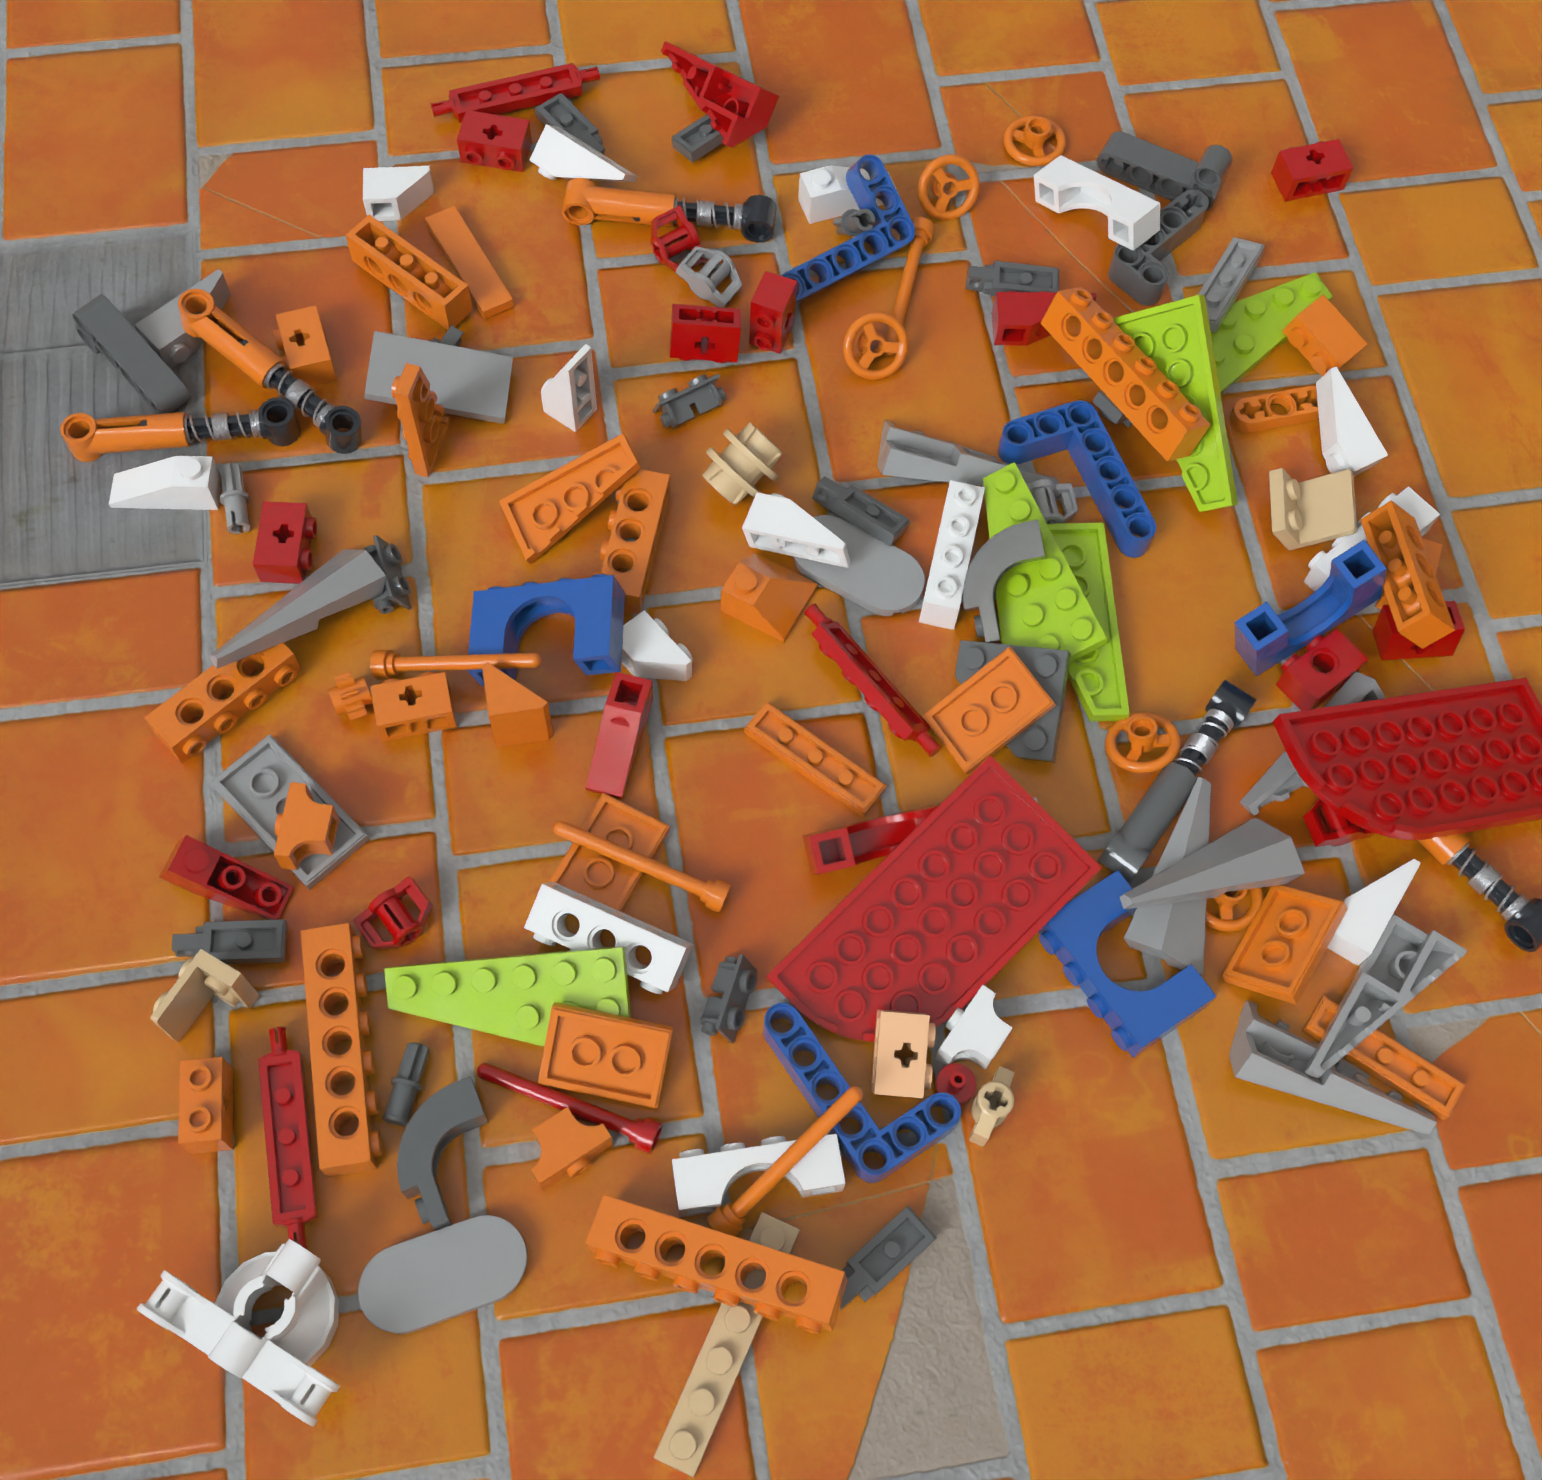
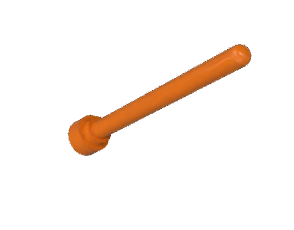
M924 217L911 219L915 227V236L909 242L910 248L892 313L902 325L906 316L923 247L931 242L935 229L933 222ZM889 326L885 340L898 342L896 332ZM885 352L887 355H893V354H894V353Z
M375 650L371 655L370 669L375 679L382 680L393 679L403 671L482 669L486 662L497 669L536 668L540 666L542 658L538 653L401 657L400 654L395 653L393 650Z
M559 821L554 826V832L557 836L700 896L699 901L706 903L705 908L720 913L731 888V884L719 879L716 882L709 879L707 882L699 880L564 821Z
M857 1086L848 1088L733 1204L728 1202L725 1206L717 1207L707 1217L712 1229L736 1237L743 1230L742 1224L746 1221L745 1215L861 1101L863 1097L862 1090Z

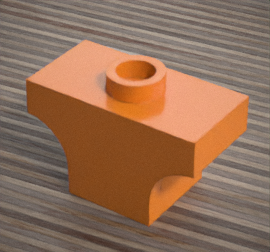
M290 782L284 811L279 813L276 818L275 835L278 837L273 855L282 869L297 870L300 863L310 855L333 854L340 819L333 805L314 802L312 794L304 783Z
M566 1107L532 1129L534 1137L541 1147V1156L531 1171L542 1191L567 1175L571 1179L575 1178L592 1166L590 1160L613 1146L612 1137L603 1123L597 1126H585L579 1123L569 1108Z

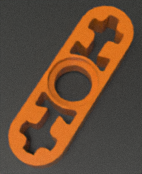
M1306 386L1242 398L1236 402L1230 414V423L1239 432L1251 433L1319 419L1316 386ZM1280 404L1284 406L1287 414L1278 415L1274 413L1270 405Z

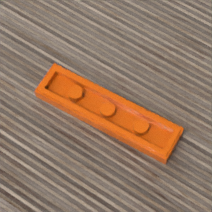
M452 206L425 217L426 226L458 278L469 286L470 297L482 317L487 319L514 307L512 296L456 207Z
M769 702L763 705L744 728L746 735L863 818L886 791V784Z
M1323 996L1317 1003L1302 1031L1320 1042L1339 1005ZM1378 1029L1344 1056L1345 1059L1443 1121L1449 1118L1466 1084Z

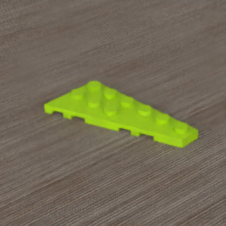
M1316 272L1234 302L1217 332L1211 331L1221 396L1233 383L1239 382L1267 358L1274 348L1288 340L1282 330L1300 312L1323 294L1331 301L1333 295Z

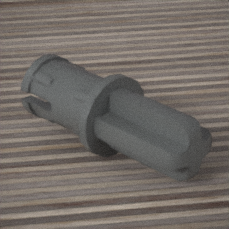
M869 209L847 210L842 217L835 218L833 225L837 227L836 233L838 235L857 236L863 231L873 228V225L869 223H875V216Z
M415 1042L409 1043L406 1046L397 1077L391 1079V1084L394 1086L385 1114L382 1117L384 1121L399 1126L408 1125L417 1092L423 1090L420 1082L430 1054L429 1047Z

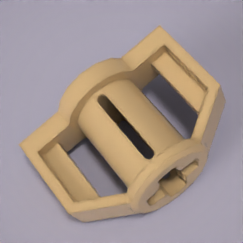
M999 1066L992 1081L981 1087L971 1106V1114L975 1124L968 1141L984 1147L993 1128L1001 1125L1014 1106V1095L1010 1085L1015 1072Z

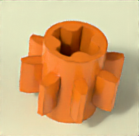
M351 671L335 676L334 680L337 686L327 690L337 715L347 712L350 721L367 715L364 706L373 702L364 676L354 679Z

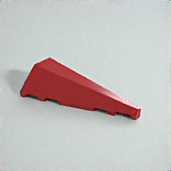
M664 41L661 52L669 57L673 63L671 66L673 70L684 79L683 85L700 110L708 114L711 119L710 125L721 134L724 145L733 148L767 127L778 101V95L676 45Z

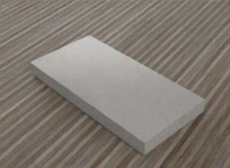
M374 331L364 399L396 404L395 398L392 397L393 381L396 376H401L405 364L409 363L422 368L430 383L429 391L436 393L438 397L436 404L443 406L445 409L444 413L504 424L513 357Z
M269 734L209 783L273 852L278 837L275 835V822L277 815L284 811L290 782L306 784L314 798V802L334 806L340 822L333 854L310 855L300 863L297 870H291L310 890L370 839L354 820Z

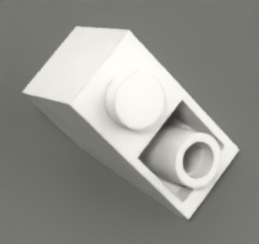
M430 166L363 168V203L366 215H371L378 221L402 220L434 194Z
M644 610L623 625L622 664L633 676L687 681L692 677L693 658L691 653L682 643L676 644L669 637V631L660 619L655 618L653 620Z

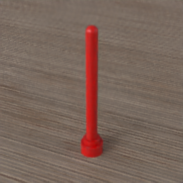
M482 1063L477 1068L479 1078L559 1110L568 1107L572 1115L597 1125L603 1123L606 1128L628 1136L629 1142L635 1144V1149L652 1154L661 1135L663 1123L646 1117L645 1120L637 1118L636 1121H633L488 1063Z

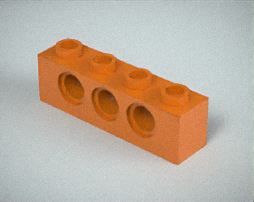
M371 215L366 216L345 234L354 263L447 330H449L451 325L456 327L473 311L469 286Z
M639 469L616 490V501H619L617 510H611L608 521V531H611L609 541L603 540L601 546L600 561H603L602 570L595 571L594 575H614L625 592V612L640 614L642 611L670 497L669 474ZM635 508H643L644 510H642V511H634L633 509H635ZM627 538H636V539H637V540L632 541V542L625 541V539H627ZM620 568L630 569L629 571L623 573L616 571Z
M1392 500L1362 518L1361 523L1368 544L1387 568L1383 589L1398 632L1423 649L1455 631L1415 518Z
M284 643L218 669L212 665L145 716L144 719L154 734L183 763L189 757H195L205 749L206 744L220 733H226L231 730L237 720L248 711L259 708L266 701L267 697L279 687L290 684L295 679L297 673L301 671V668L294 653ZM256 670H263L259 675L250 676ZM233 692L229 698L219 700L224 694ZM203 716L198 722L189 723L194 717Z

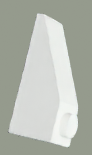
M547 124L530 157V161L539 166L538 172L554 181L557 177L565 179L585 178L597 181L636 182L638 178L634 173L562 128Z
M830 165L800 173L798 201L809 224L842 216L847 210H860L846 182V173L850 167ZM860 169L862 176L870 180L868 172ZM876 198L877 206L884 205L881 200Z
M587 344L574 355L554 378H549L541 389L543 412L574 432H577L597 410L592 350Z
M1337 366L1331 368L1316 382L1322 455L1331 473L1350 469L1354 477L1374 467L1387 457L1388 454Z
M170 457L115 473L109 506L111 508L218 510L222 487L221 475L213 457Z
M756 493L742 527L749 547L849 568L851 561L845 542L792 500L776 493L770 495Z
M1413 859L1346 898L1344 902L1348 910L1327 948L1356 966H1359L1372 954L1421 862Z

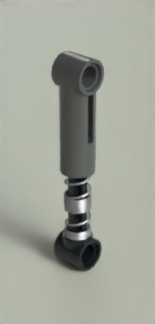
M1227 680L1222 682L1205 708L1207 714L1204 716V723H1200L1197 726V733H1193L1180 750V758L1173 760L1161 770L1123 827L1114 835L1097 862L1112 872L1118 870L1127 882L1130 883L1158 840L1188 800L1197 781L1196 773H1201V766L1209 763L1214 753H1216L1221 737H1226L1227 733L1232 729L1237 730L1257 699Z

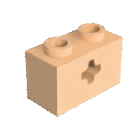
M877 1009L871 1091L874 1094L923 1098L924 1088H931L932 1064H926L927 1047H934L936 1027L935 1023H929L930 1015ZM903 1042L906 1043L907 1048L914 1052L913 1057L906 1058L905 1065L901 1064V1060L894 1056L895 1050L902 1049Z

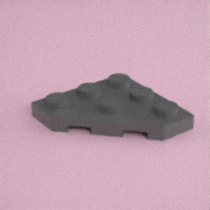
M960 640L955 677L960 684L964 683L1010 646L1057 706L1013 739L1007 746L1018 759L1055 763L1071 653L1067 650Z

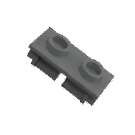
M703 374L688 383L689 388L679 393L676 388L663 393L658 397L659 402L652 410L653 413L662 410L663 414L660 415V420L665 428L669 426L675 428L695 417L690 408L692 404L695 405L699 415L720 407L722 401L726 400V395L721 387L716 389L714 385L720 377L719 374L710 378Z
M377 535L373 536L375 545L367 546L364 550L370 554L386 575L383 594L372 598L374 607L379 609L381 614L392 612L394 610L393 606L397 604L408 610L411 609L408 598L410 587L402 575L400 567L402 557L399 550L394 544L387 543Z
M740 954L738 959L726 956L724 962L719 963L711 990L722 993V999L708 997L700 1019V1023L703 1025L701 1029L703 1033L716 1036L717 1032H719L730 1043H734L737 1031L744 1024V1010L747 1000L757 983V969L744 955Z

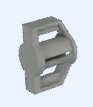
M695 246L675 271V273L688 282L689 287L698 297L711 301L717 307L725 308L742 286L732 259L719 250ZM700 258L710 259L699 272H694L691 269ZM729 275L732 283L721 294L716 288Z
M1041 479L1027 484L1047 524L1066 523L1077 513L1078 507L1071 483L1055 484L1050 479ZM1055 497H1061L1065 516L1059 513Z

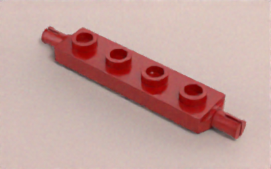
M573 63L449 90V100L430 103L434 117L453 113L455 118L461 123L466 110L497 115L541 105L560 93L567 99L581 96L582 84L596 80L599 81L600 74L597 66L579 70Z
M817 604L810 605L804 611V615L817 627L811 635L819 643L821 652L837 663L842 669L843 677L849 683L858 687L864 694L868 706L885 718L888 722V728L895 736L904 741L913 740L917 742L929 757L936 755L942 746L928 733L931 727L846 630L838 622L827 618L818 608Z
M277 1027V1030L275 1028L268 1030L271 1053L258 1059L272 1222L275 1226L286 1227L288 1229V1240L291 1239L307 1249L304 1224L319 1218L303 1056L299 1051L288 1050L286 1028Z

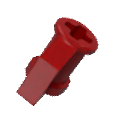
M680 205L655 217L651 221L650 244L652 251L660 263L675 272L681 262L675 264L669 259L688 249L692 251L695 246L701 247L698 233L693 224L687 220ZM676 220L678 228L657 237L658 228ZM700 258L691 269L706 262L708 259Z
M1317 798L1303 815L1315 847L1326 845L1340 846L1354 840L1370 838L1376 834L1348 821L1327 806L1320 798ZM1317 808H1319V810H1320V812H1321V814H1322V817H1323V819H1324V821H1325V824H1326V826H1327V828H1328V830H1329V833H1327L1326 830H1325V827H1324V825H1323V823H1322V820H1321V818H1320V816H1319V813H1318V811H1317Z
M408 876L394 888L378 895L372 900L369 907L352 921L372 948L383 950L404 947L422 934L433 904L415 880ZM407 893L421 911L417 921L401 901L402 897ZM379 917L394 939L385 942L371 922Z

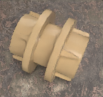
M751 422L737 435L728 428L725 430L723 435L731 443L721 454L712 447L706 451L713 462L702 476L735 506L748 493L754 498L757 492L761 493L754 485L764 474L773 481L779 477L772 467L783 452Z

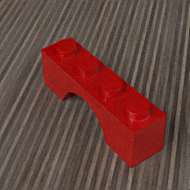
M941 803L802 835L810 872L819 875L888 856Z

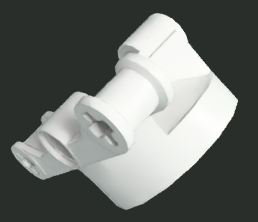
M291 1239L286 1244L282 1243L276 1252H265L243 1262L225 1280L215 1303L164 1270L160 1275L162 1278L161 1283L146 1304L140 1303L137 1307V1310L147 1318L185 1339L207 1354L208 1358L233 1375L243 1378L281 1404L280 1406L312 1427L318 1422L316 1415L331 1392H337L341 1387L332 1379L311 1367L329 1348L338 1327L339 1298L331 1278L318 1266L321 1259ZM284 1285L293 1291L292 1296L289 1300L285 1299L281 1318L275 1324L266 1327L265 1331L267 1333L261 1338L251 1331L249 1323L252 1320V1307L261 1294L273 1290L271 1288L274 1286Z

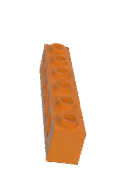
M1078 287L1058 291L1043 317L1041 325L1167 462L1190 456L1211 425L1203 417L1200 409L1186 399L1179 391L1178 386L1170 381L1157 368L1156 363L1138 348L1134 339L1121 330L1114 322L1113 317L1093 300L1092 295L1087 290Z
M349 923L301 930L319 1169L326 1177L377 1169L376 1156L383 1155V1146L380 1131H374L372 1115L379 1114L377 1092L376 1090H370L369 1075L375 1074V1061L372 1050H366L365 1036L371 1035L372 1029L369 1012L363 1011L362 997L368 996L366 975L364 972L359 973L358 959L364 958L363 939L361 935L354 933ZM336 963L345 964L344 970L339 975L334 977L327 976V971L332 965ZM339 1001L348 1002L345 1012L336 1016L330 1015V1010L335 1003ZM345 1039L352 1041L351 1048L345 1054H333L334 1047L339 1041ZM345 1079L355 1080V1087L350 1093L346 1095H338L336 1093L340 1082ZM346 1120H359V1126L355 1133L349 1136L340 1135V1128Z
M604 1194L585 1242L590 1250L595 1253L594 1259L602 1264L618 1268L619 1263L622 1262L634 1266L633 1272L654 1281H657L659 1275L674 1279L673 1286L683 1291L697 1294L698 1289L701 1288L713 1292V1299L725 1305L737 1307L740 1301L755 1306L753 1312L767 1319L778 1321L779 1316L783 1315L795 1319V1326L813 1334H820L821 1328L833 1331L848 1283L844 1271ZM633 1233H645V1241L639 1248L627 1249V1240ZM677 1244L685 1246V1253L679 1261L670 1263L665 1260L666 1253L670 1247ZM715 1257L725 1259V1267L721 1273L715 1276L705 1274V1266L709 1260ZM755 1270L765 1272L766 1279L762 1286L757 1289L745 1287V1279L750 1272ZM795 1283L804 1284L807 1287V1293L801 1301L792 1303L785 1299V1293L789 1286Z

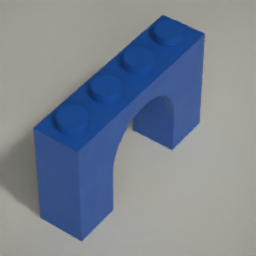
M1362 540L1331 561L1330 575L1318 590L1295 607L1277 615L1268 602H1265L1235 621V649L1256 677L1308 645L1317 636L1325 634L1380 599L1387 568L1367 542Z
M596 574L591 578L583 579L562 578L556 582L540 584L527 582L522 586L506 588L493 586L488 588V590L474 591L468 655L518 653L520 640L526 629L533 622L549 614L564 613L575 617L573 660L585 675L621 672L625 592L614 575ZM517 668L499 669L516 681ZM483 669L467 670L480 686H485Z
M1117 870L1065 904L1039 931V940L1045 950L1051 955L1055 954L1063 964V972L1069 982L1074 986L1079 985L1088 997L1087 1004L1094 1015L1100 1019L1103 1018L1112 1029L1111 1035L1118 1047L1123 1051L1128 1050L1134 1058L1205 1009L1215 999L1216 995L1192 964L1160 986L1147 991H1131L1122 988L1105 975L1097 959L1096 948L1098 938L1134 914L1137 909H1123L1120 896L1132 890V887Z

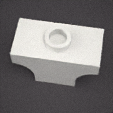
M982 985L965 1011L960 1008L956 1009L945 1026L951 1032L935 1056L937 1061L946 1066L958 1060H970L986 1070L1012 1030V1027L1003 1022L994 1011L993 1000L996 995L995 992Z

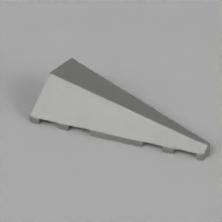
M885 420L882 428L877 464L882 475L950 482L952 480L983 486L984 477L1007 466L997 462V457L950 441L925 436L923 432L918 430L911 432L896 428L895 423ZM1017 466L1026 484L1041 479H1050L1055 484H1058L1059 480L1056 477L1028 471L1026 467Z
M344 549L212 653L210 660L218 669L318 629L319 619L382 595L386 575L366 550Z
M1356 671L1325 707L1384 699L1385 696L1375 679ZM1286 750L1240 801L1241 805L1250 814L1256 815L1259 813V808L1275 800L1282 802L1290 798V792L1302 786L1308 787L1298 775Z
M1197 778L1152 877L1209 844L1212 784L1204 778ZM1207 899L1138 907L1124 936L1128 947L1161 958L1166 961L1167 965L1181 970L1192 964L1202 977L1204 974Z
M1254 818L1120 896L1123 909L1216 898L1229 891L1284 885L1305 872L1292 837L1260 819Z
M1393 914L1372 954L1360 964L1304 1073L1316 1078L1322 1076L1462 958L1467 950L1435 930L1426 934Z
M1249 1000L1242 1007L1229 1053L1236 1078L1427 1135L1437 1124L1435 1116L1430 1112L1423 1113L1402 1103V1095L1393 1089L1385 1094L1372 1086L1368 1080L1369 1074L1343 1058L1319 1078L1305 1074L1304 1071L1319 1043L1316 1041L1311 1043L1288 1032L1290 1025L1282 1020H1279L1274 1025L1258 1015V1005Z

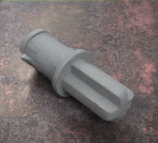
M226 463L220 470L223 490L220 502L225 506L227 531L233 534H242L240 525H243L244 532H248L251 528L247 511V503L250 498L244 489L241 466Z

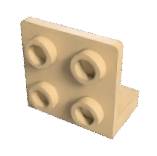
M1283 468L1269 471L1272 533L1289 551L1352 535L1357 532L1354 477L1350 469L1300 483L1296 479H1292Z
M200 949L195 957L189 958L183 964L179 971V979L170 991L164 992L157 999L150 1019L171 1039L180 1042L213 995L232 1007H235L239 1002L251 1009L260 995L239 971Z

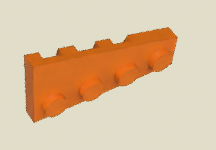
M406 363L401 376H396L393 381L392 397L396 400L398 407L397 417L402 422L403 439L407 441L408 458L412 460L415 474L429 477L451 420L448 416H444L445 409L443 406L436 404L438 397L435 392L429 391L430 383L422 368Z
M623 433L499 500L528 563L532 564L641 468L628 439Z

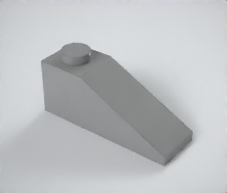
M219 269L189 288L203 289L213 297L214 304L221 310L231 295L223 272ZM181 294L135 324L137 332L170 369L186 361L189 356L197 352L203 342V339L187 334L182 327L178 300Z

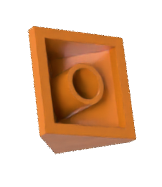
M486 662L482 669L488 716L496 747L549 740L554 733L548 702Z

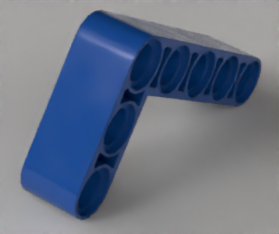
M871 154L864 155L846 173L847 185L859 209H869L875 216V223H869L873 225V228L782 274L781 276L797 281L796 304L897 252L913 240L915 236L914 224L883 162L877 156ZM860 168L868 172L870 180L862 176ZM876 198L883 202L885 210L877 206ZM891 228L899 233L900 240L892 236ZM864 242L871 245L873 255L865 250ZM837 256L845 260L846 269L838 265ZM809 270L817 273L819 283L811 280Z
M1082 400L1073 401L1006 423L1003 427L997 451L998 456L1003 462L1007 464L1015 462L1018 465L1068 450L1119 550L1127 557L1132 558L1145 555L1156 533L1155 520L1092 404Z
M788 1003L772 1005L764 1016L763 1035L765 1040L819 1118L850 1086L800 1013ZM778 1018H783L791 1023L792 1029L786 1033H779L772 1028L771 1023ZM799 1051H807L813 1055L815 1062L809 1066H801L794 1061L793 1056ZM822 1084L832 1085L836 1089L838 1096L832 1100H824L818 1096L816 1088ZM936 1093L879 1130L864 1106L859 1102L844 1118H853L858 1121L861 1131L854 1135L846 1134L841 1130L838 1123L829 1134H837L839 1149L857 1176L868 1183H877L948 1136L960 1119L961 1107L953 1095ZM934 1107L944 1108L950 1115V1122L940 1124L934 1121L930 1110ZM902 1129L911 1130L916 1135L918 1143L912 1147L902 1145L898 1141L897 1132ZM868 1152L879 1153L884 1160V1166L878 1170L868 1168L863 1161V1155Z

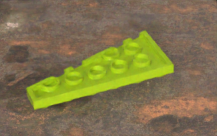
M1196 295L1113 318L1121 330L1134 339L1138 348L1156 363L1157 368L1178 386L1179 391L1191 404L1200 409L1203 417L1211 424L1192 454L1176 459L1182 470L1181 476L1199 512L1238 505L1205 295Z
M1015 462L984 477L983 486L985 487L984 494L989 538L1010 526L1038 520L1046 557L1043 560L1017 565L1007 571L1000 579L996 588V600L1001 644L1067 650L1071 653L1070 662L1108 644L1109 642Z
M1104 523L1047 524L1109 642L1071 661L1068 678L1090 722L1128 719L1130 712Z
M625 946L389 966L384 968L388 1009L543 1047L545 1046L551 1008L554 1002L631 1018Z

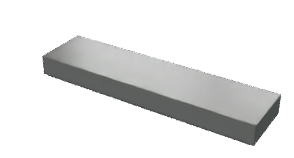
M1233 237L1198 295H1205L1210 331L1217 332L1262 258L1265 245Z

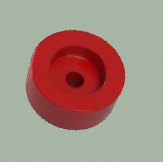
M958 1063L946 1065L939 1071L935 1079V1093L953 1095L958 1100L960 1106H963L970 1101L975 1093L976 1078L973 1072L965 1065Z

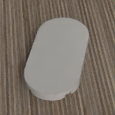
M832 515L813 517L845 542L851 563L849 568L793 556L797 569L804 576L877 615L893 616V613L899 612L903 614L917 605L923 593L925 578L920 564L914 557L893 545H887L840 517Z
M483 1215L393 1245L376 1254L364 1268L358 1286V1298L361 1309L367 1319L381 1330L395 1334H409L499 1302L514 1292L525 1274L528 1264L526 1244L519 1231L511 1223L500 1217Z

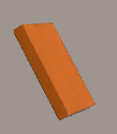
M1009 646L922 716L966 774H970L988 756H993L1057 705L1016 652Z
M602 793L581 828L650 859H654L670 832L669 825L605 793ZM573 842L549 882L558 883L623 912L645 873Z
M1284 885L1271 886L1257 915L1248 927L1222 974L1225 982L1297 1005L1348 910L1345 902Z
M554 1002L551 1008L538 1084L658 1108L674 1027Z

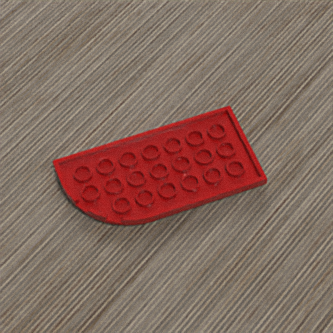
M1527 678L1279 714L1273 721L1294 768L1312 792L1348 821L1376 834L1403 840H1426L1542 819V706Z
M990 755L765 977L804 1016L817 1025L844 1037L874 1042L877 1009L925 1013L930 1015L929 1023H935V1027H938L949 1020L957 1008L962 1009L977 994L981 986H985L1102 867Z

